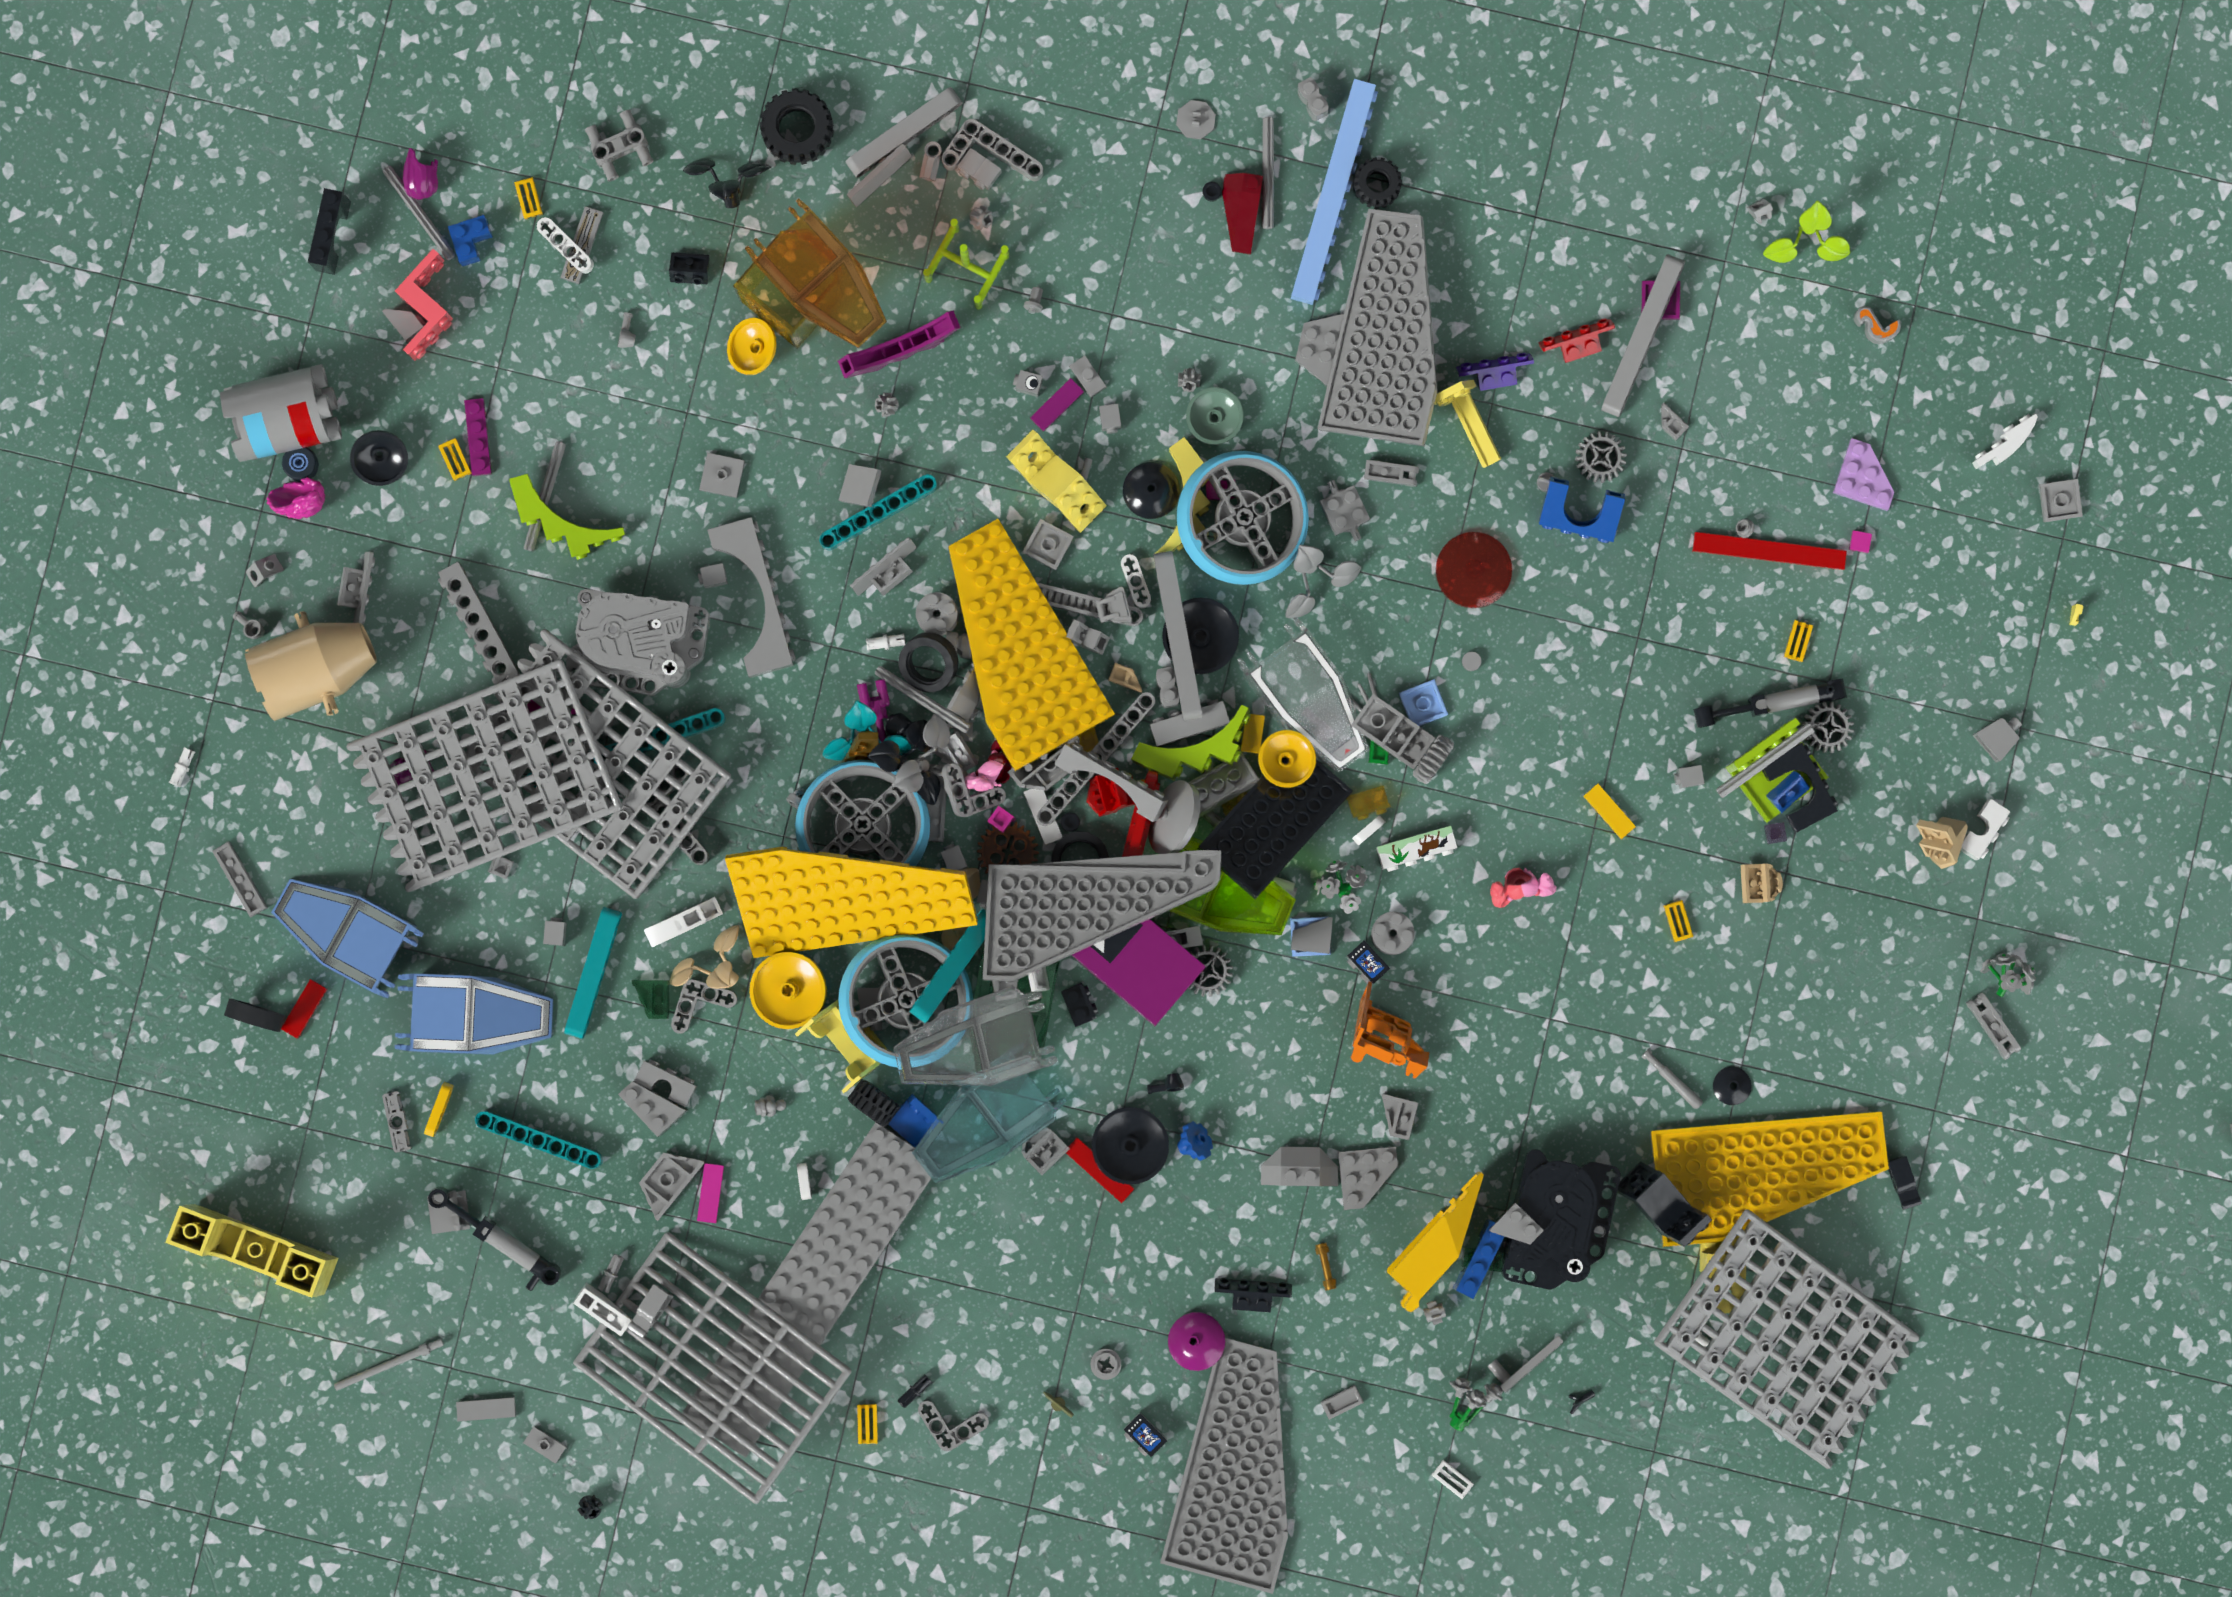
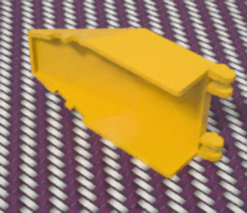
M1477 1172L1461 1188L1463 1193L1457 1199L1453 1197L1449 1201L1451 1205L1445 1212L1441 1209L1387 1268V1273L1408 1291L1400 1303L1406 1311L1412 1312L1419 1307V1300L1459 1257L1484 1176L1482 1172Z

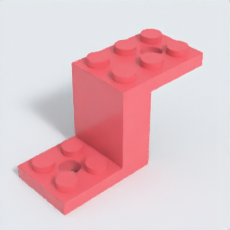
M434 249L428 253L395 290L401 299L427 321L425 326L403 349L414 361L417 358L421 359L425 355V349L430 344L433 345L439 339L438 335L443 330L446 331L451 326V321L453 320L446 310L421 289L422 286L425 287L430 282V277L433 273H438L444 266V259Z

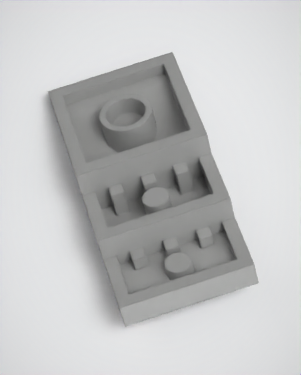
M1372 694L1351 725L1413 770L1435 740V737L1374 694Z

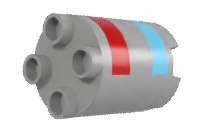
M322 364L232 385V387L225 388L223 392H220L223 417L232 418L234 430L238 439L231 441V445L239 462L264 458L342 439L339 420L337 417H332V410L338 409L333 387L322 389L328 386L326 372Z

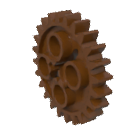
M1017 822L1013 826L1009 825L1004 833L993 825L992 832L986 829L988 836L981 835L984 843L978 842L982 849L977 850V853L982 854L981 857L977 858L978 861H984L980 867H987L985 874H988L989 865L1003 864L1005 853L1002 851L1003 849L1007 850L1011 836H1014L1011 845L1013 854L1008 856L1006 865H1009L1012 859L1019 860L1020 865L1038 862L1034 858V855L1039 854L1038 851L1034 850L1038 844H1032L1035 836L1029 837L1031 831L1024 832V825L1017 828ZM999 835H1004L1007 838V842L1004 845L996 843V838ZM1019 840L1025 843V848L1021 851L1014 848L1015 842ZM995 853L1001 855V861L998 864H994L990 860L991 856Z

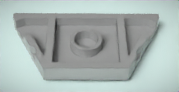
M1344 314L1306 322L1303 325L1295 361L1307 369L1310 374L1318 378L1325 386L1328 385Z
M663 1153L642 1178L639 1184L657 1221L660 1220L705 1164L704 1161Z

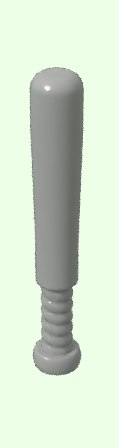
M1647 1049L1641 1057L1647 1059L1659 1071V1074L1694 1109H1698L1703 1104L1702 1099L1667 1066H1663L1652 1055L1650 1049Z

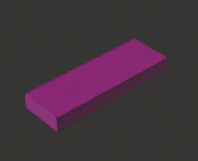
M1070 378L1030 419L1044 432L1084 391Z

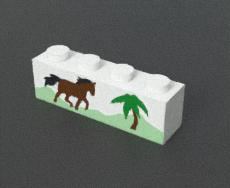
M1448 826L1378 846L1376 850L1382 870L1387 869V872L1399 869L1398 865L1405 864L1406 867L1417 864L1416 860L1424 858V861L1435 859L1436 854L1442 853L1443 856L1453 854V850L1457 848L1452 828Z

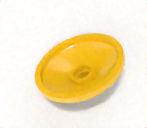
M748 318L738 323L732 330L727 343V355L731 365L735 370L745 375H755L764 371L772 362L776 352L774 330L766 321L758 318Z
M1281 730L1271 734L1263 742L1259 750L1258 762L1262 774L1268 781L1279 787L1291 788L1304 783L1311 776L1316 764V754L1311 742L1304 735L1292 730ZM1283 757L1288 759L1287 764L1282 762Z

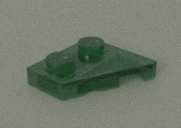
M632 980V985L635 986L639 995L638 998L645 1008L644 1011L648 1019H669V980Z

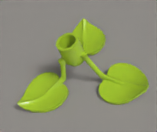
M1818 200L1801 214L1799 218L1801 226H1799V232L1794 243L1790 238H1780L1768 245L1763 251V255L1770 260L1779 263L1789 262L1797 256V249L1795 247L1798 245L1801 234L1804 231L1806 234L1816 232L1819 242L1822 244L1817 248V253L1824 260L1838 261L1846 258L1851 253L1848 241L1841 236H1832L1827 238L1825 242L1823 241L1819 230L1823 231L1829 228L1832 219L1827 208Z

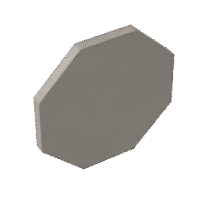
M1190 100L1178 109L1176 126L1186 138L1201 140L1214 130L1216 114L1206 102Z

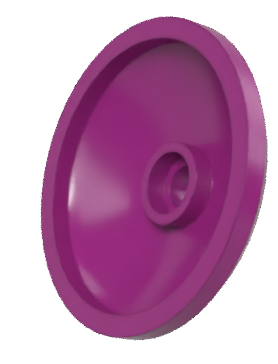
M1201 1312L1185 1314L1170 1329L1168 1347L1171 1356L1180 1366L1188 1370L1200 1371L1212 1367L1219 1361L1225 1349L1226 1342L1223 1328L1215 1318ZM1192 1338H1196L1197 1343L1195 1345H1192L1191 1343Z

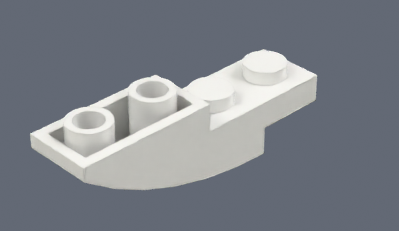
M2027 414L2019 420L2020 424L2014 427L2011 424L2003 430L2004 434L2000 436L2002 441L2000 440L1991 446L1993 450L1988 453L1984 450L1975 456L1977 460L1972 463L1974 467L1978 469L1990 460H1993L1997 466L2012 455L2031 433L2038 418L2037 414L2033 416Z
M713 897L644 929V932L651 947H654L723 913L716 898Z

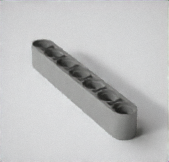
M952 87L947 88L850 156L845 163L856 178L864 175L886 159L901 144L906 145L959 108L963 102Z

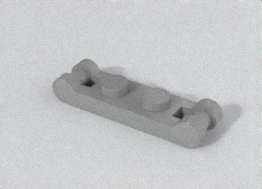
M1983 992L1978 994L1977 998L1973 1001L1969 1000L1966 1002L1967 1007L1974 1014L2004 1060L2010 1058L2012 1053H2017L2021 1050V1047ZM1981 1004L1985 1007L1982 1011L1977 1008ZM2008 1041L2010 1046L2005 1049L2003 1044Z

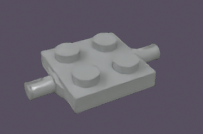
M1335 480L1328 482L1327 484L1332 494L1320 500L1319 503L1334 535L1337 536L1343 532H1351L1355 542L1362 539L1357 528L1361 524L1370 521V517L1355 486L1339 490Z

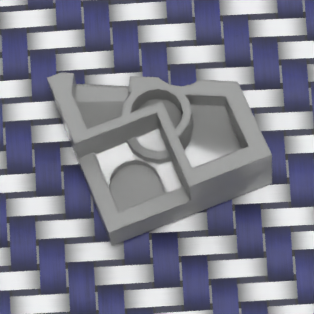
M1328 917L1293 930L1291 950L1330 954L1333 917Z

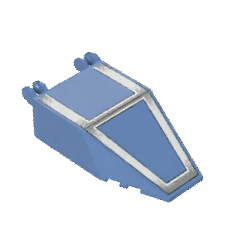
M437 974L398 975V979L413 980V987H398V991H413L411 1034L395 1033V1037L410 1038V1045L397 1044L395 1049L414 1052L493 1055L552 1037V998L496 977Z

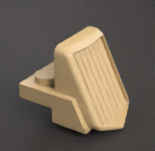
M1941 817L1937 823L1919 820L1916 826L1923 837L1919 845L1925 856L1930 857L1941 869L1955 865L1958 862L1968 826L1966 822Z

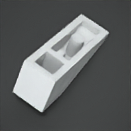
M587 1282L574 1300L573 1304L620 1336H622L632 1321L629 1316L603 1293Z

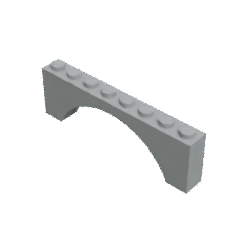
M752 517L708 529L713 550L729 554L743 562L754 573L763 592L765 601L763 629L755 646L743 658L748 677L753 678L794 666L793 661L796 660L794 650H790L788 642H791L788 631L784 632L783 624H786L783 612L779 613L777 607L781 604L778 594L774 595L772 589L776 587L773 576L769 577L767 569H770L768 558L763 557L762 551H765L763 540L758 539L757 533L760 532L758 522H754Z

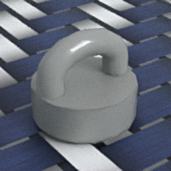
M1545 472L1538 477L1537 487L1541 491H1547L1550 476L1554 477L1553 474Z
M801 789L795 790L793 794L790 793L786 801L798 809L804 791Z

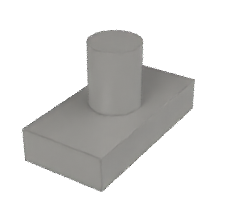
M1083 356L1069 366L1090 398L1106 388V385L1086 356Z

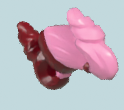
M997 740L992 743V753L987 762L964 778L967 789L988 791L993 789L994 786L1001 787V784L1009 780L1010 775L1008 771L1012 769V766Z

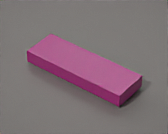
M704 1164L697 1221L717 1223L724 1172L723 1165Z

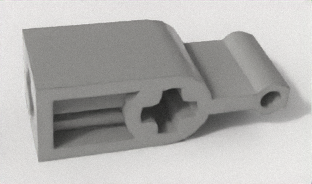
M653 1284L627 1328L640 1337L645 1338L652 1325L658 1321L674 1296L660 1286Z

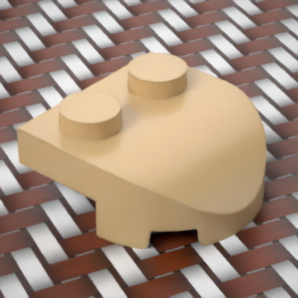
M1740 865L1743 903H1763L1775 900L1777 894L1782 891L1783 881L1781 874L1773 868V865Z

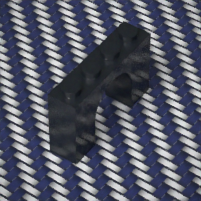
M324 188L308 263L318 272L335 275L339 258L334 251L336 228L339 219L347 220L351 201L343 192Z
M1798 743L1762 770L1767 781H1772L1794 770L1805 773L1811 780L1813 791L1809 801L1785 815L1793 831L1796 833L1838 811L1836 799L1834 796L1830 797L1827 791L1829 786L1825 779L1821 780L1818 774L1820 769L1817 763L1812 762L1810 759L1811 751L1803 743Z

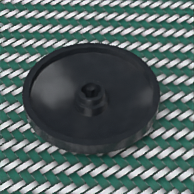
M1193 598L1182 602L1195 674H1210L1220 670L1233 658L1238 647L1239 630L1234 616L1228 608L1213 599ZM1165 622L1162 632L1163 645L1167 656L1172 661Z
M1124 1107L1112 1111L1097 1125L1092 1138V1153L1098 1168L1111 1180L1128 1185L1140 1184L1153 1178L1164 1166L1169 1153V1139L1165 1127L1155 1115L1141 1108Z

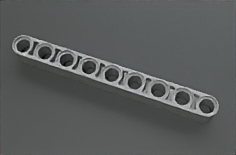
M1669 254L1666 255L1606 395L1601 411L1620 417L1682 273L1685 265L1684 260Z
M1173 552L1153 554L1183 720L1203 718Z
M1148 692L1142 693L1091 752L1099 755L1101 761H1107L1155 704L1154 696ZM1148 697L1151 700V705L1148 707L1143 706L1141 699ZM1134 711L1138 714L1139 719L1132 721L1129 719L1128 714ZM1116 727H1125L1126 734H1117ZM1110 740L1113 742L1114 747L1107 750L1104 748L1103 742ZM1079 770L1072 773L1039 810L1037 822L1042 826H1049L1095 773L1088 771L1089 775L1084 779L1079 777ZM1068 783H1073L1076 786V791L1069 793L1066 791L1065 786ZM1061 798L1064 802L1063 806L1055 807L1053 799ZM1048 812L1051 815V819L1048 822L1042 821L1040 818L1041 813Z

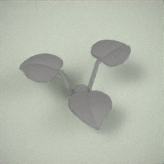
M1299 545L1298 553L1294 560V569L1302 573L1306 594L1300 593L1291 600L1285 613L1286 618L1302 617L1308 614L1315 605V599L1310 596L1306 573L1311 574L1318 567L1329 577H1333L1331 581L1333 586L1343 587L1356 579L1361 566L1354 561H1345L1335 568L1334 573H1330L1320 565L1324 558L1323 552L1320 549L1308 545Z
M933 714L923 731L925 743L933 748L919 755V758L910 759L903 763L894 778L892 786L913 793L917 792L923 784L921 773L931 771L935 775L942 776L941 772L929 770L930 764L925 759L926 756L935 752L937 747L940 749L946 748L950 740L948 725L937 714ZM961 769L963 777L965 778L968 775V773L964 769ZM959 785L953 788V793L956 796L961 793Z

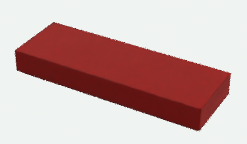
M310 979L281 1030L299 1039L328 989Z

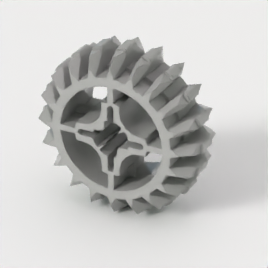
M1598 431L1597 438L1591 433V440L1584 437L1583 441L1585 444L1580 442L1578 446L1581 449H1577L1575 452L1581 455L1575 458V461H1581L1577 468H1584L1581 471V475L1587 472L1586 479L1589 480L1591 476H1594L1593 482L1595 483L1598 477H1600L1601 483L1605 482V477L1609 482L1612 481V475L1617 478L1619 476L1617 471L1622 472L1624 470L1620 465L1626 464V461L1621 459L1627 457L1626 453H1621L1625 446L1618 447L1621 440L1619 439L1615 443L1613 440L1616 436L1612 435L1609 439L1608 432H1605L1604 437H1602L1601 431ZM1594 443H1605L1609 447L1600 449ZM1588 447L1593 455V460L1589 464L1586 460ZM1613 450L1616 455V463L1614 467L1611 465V461L1609 460V454ZM1598 453H1600V455L1601 453H1606L1605 457L1603 458L1604 461H1602L1601 459V461L1598 460L1596 463H1594L1597 460V457L1599 456ZM1600 465L1605 469L1607 468L1608 471L1599 472L1592 468Z
M1823 702L1822 708L1819 704H1816L1815 710L1812 708L1808 710L1812 716L1807 714L1804 716L1809 722H1802L1803 726L1809 723L1815 730H1819L1822 733L1823 741L1815 735V732L1805 738V741L1812 740L1809 743L1810 747L1817 744L1815 747L1816 751H1819L1822 747V753H1826L1828 748L1830 753H1834V747L1837 751L1842 750L1841 745L1844 747L1848 745L1845 739L1852 740L1848 733H1854L1853 729H1849V726H1853L1854 722L1848 723V719L1852 718V716H1845L1844 714L1847 712V709L1845 708L1840 711V704L1836 708H1834V702H1830L1829 707H1827L1826 702ZM1827 712L1824 722H1814L1820 713ZM1833 714L1841 720L1843 727L1834 722ZM1828 723L1829 727L1833 728V730H1830L1829 733L1827 732V728L1822 727L1823 725L1825 726ZM1832 733H1842L1836 742L1829 743Z
M1443 735L1437 736L1413 771V776L1418 781L1428 784L1450 754L1454 743Z
M1203 945L1202 952L1196 947V955L1191 951L1189 953L1196 959L1203 955H1211L1210 961L1203 965L1207 968L1213 962L1211 965L1213 974H1208L1202 980L1204 976L1202 972L1198 983L1194 981L1188 989L1191 990L1194 986L1196 987L1194 994L1202 990L1201 996L1204 997L1205 991H1209V997H1212V990H1215L1218 995L1220 994L1219 987L1222 990H1226V987L1223 985L1224 982L1227 984L1231 983L1226 977H1233L1232 973H1227V970L1233 969V966L1226 965V963L1231 962L1230 958L1227 960L1223 959L1227 955L1226 952L1220 956L1218 954L1221 950L1220 948L1213 952V945H1210L1209 951H1206V946ZM1217 959L1223 966V976L1214 970V964ZM1212 977L1220 981L1215 986L1203 987L1207 978Z

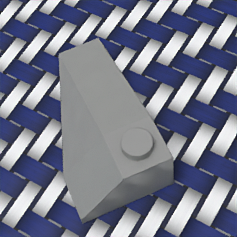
M973 663L972 669L964 677L962 687H958L947 707L949 711L967 722L970 719L974 720L979 711L976 708L980 691Z

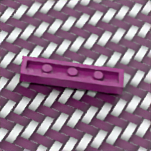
M484 399L464 400L472 476L491 475L492 469Z

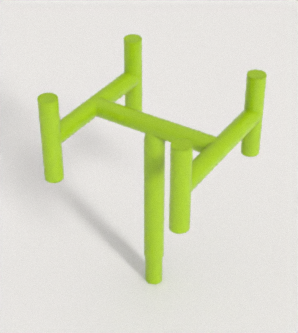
M954 218L950 221L951 226L927 269H924V278L927 283L932 282V275L943 256L982 276L986 281L979 294L974 297L975 308L980 310L983 306L982 302L1005 260L1009 259V248L1006 245L1001 247V253L991 272L970 262L969 251L965 244L960 246L961 257L947 250L955 233L959 232L958 220Z

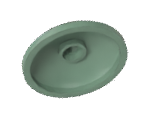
M1218 387L1206 388L1198 392L1189 402L1186 411V421L1189 430L1198 440L1212 445L1223 444L1234 438L1241 429L1243 409L1238 398L1230 391ZM1216 415L1218 420L1212 421L1211 416Z

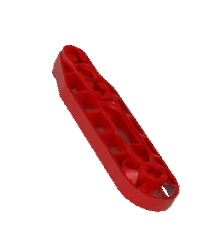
M1149 770L1146 778L1141 781L1148 784L1149 789L1159 791L1158 772ZM1136 804L1122 857L1143 855L1151 821L1137 813L1138 808Z

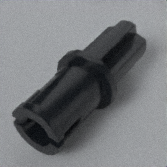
M924 1374L913 1386L910 1385L911 1388L898 1399V1403L903 1408H906L918 1396L921 1397L920 1394L932 1384V1381Z

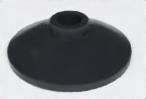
M1726 1067L1716 1074L1713 1080V1091L1717 1099L1722 1103L1738 1105L1744 1102L1750 1095L1751 1080L1744 1070L1738 1067ZM1732 1082L1736 1083L1737 1085L1736 1089L1734 1090L1730 1088V1084Z

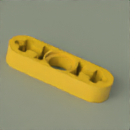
M443 1082L424 1134L431 1137L436 1135L452 1094L453 1084Z

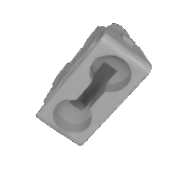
M1122 586L1108 593L1105 599L1095 601L1101 623L1111 620L1113 623L1118 624L1133 622L1126 592ZM1104 605H1109L1110 615L1106 614Z

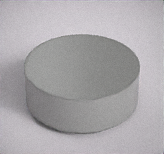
M1468 652L1462 658V666L1467 671H1475L1481 665V657L1476 652Z

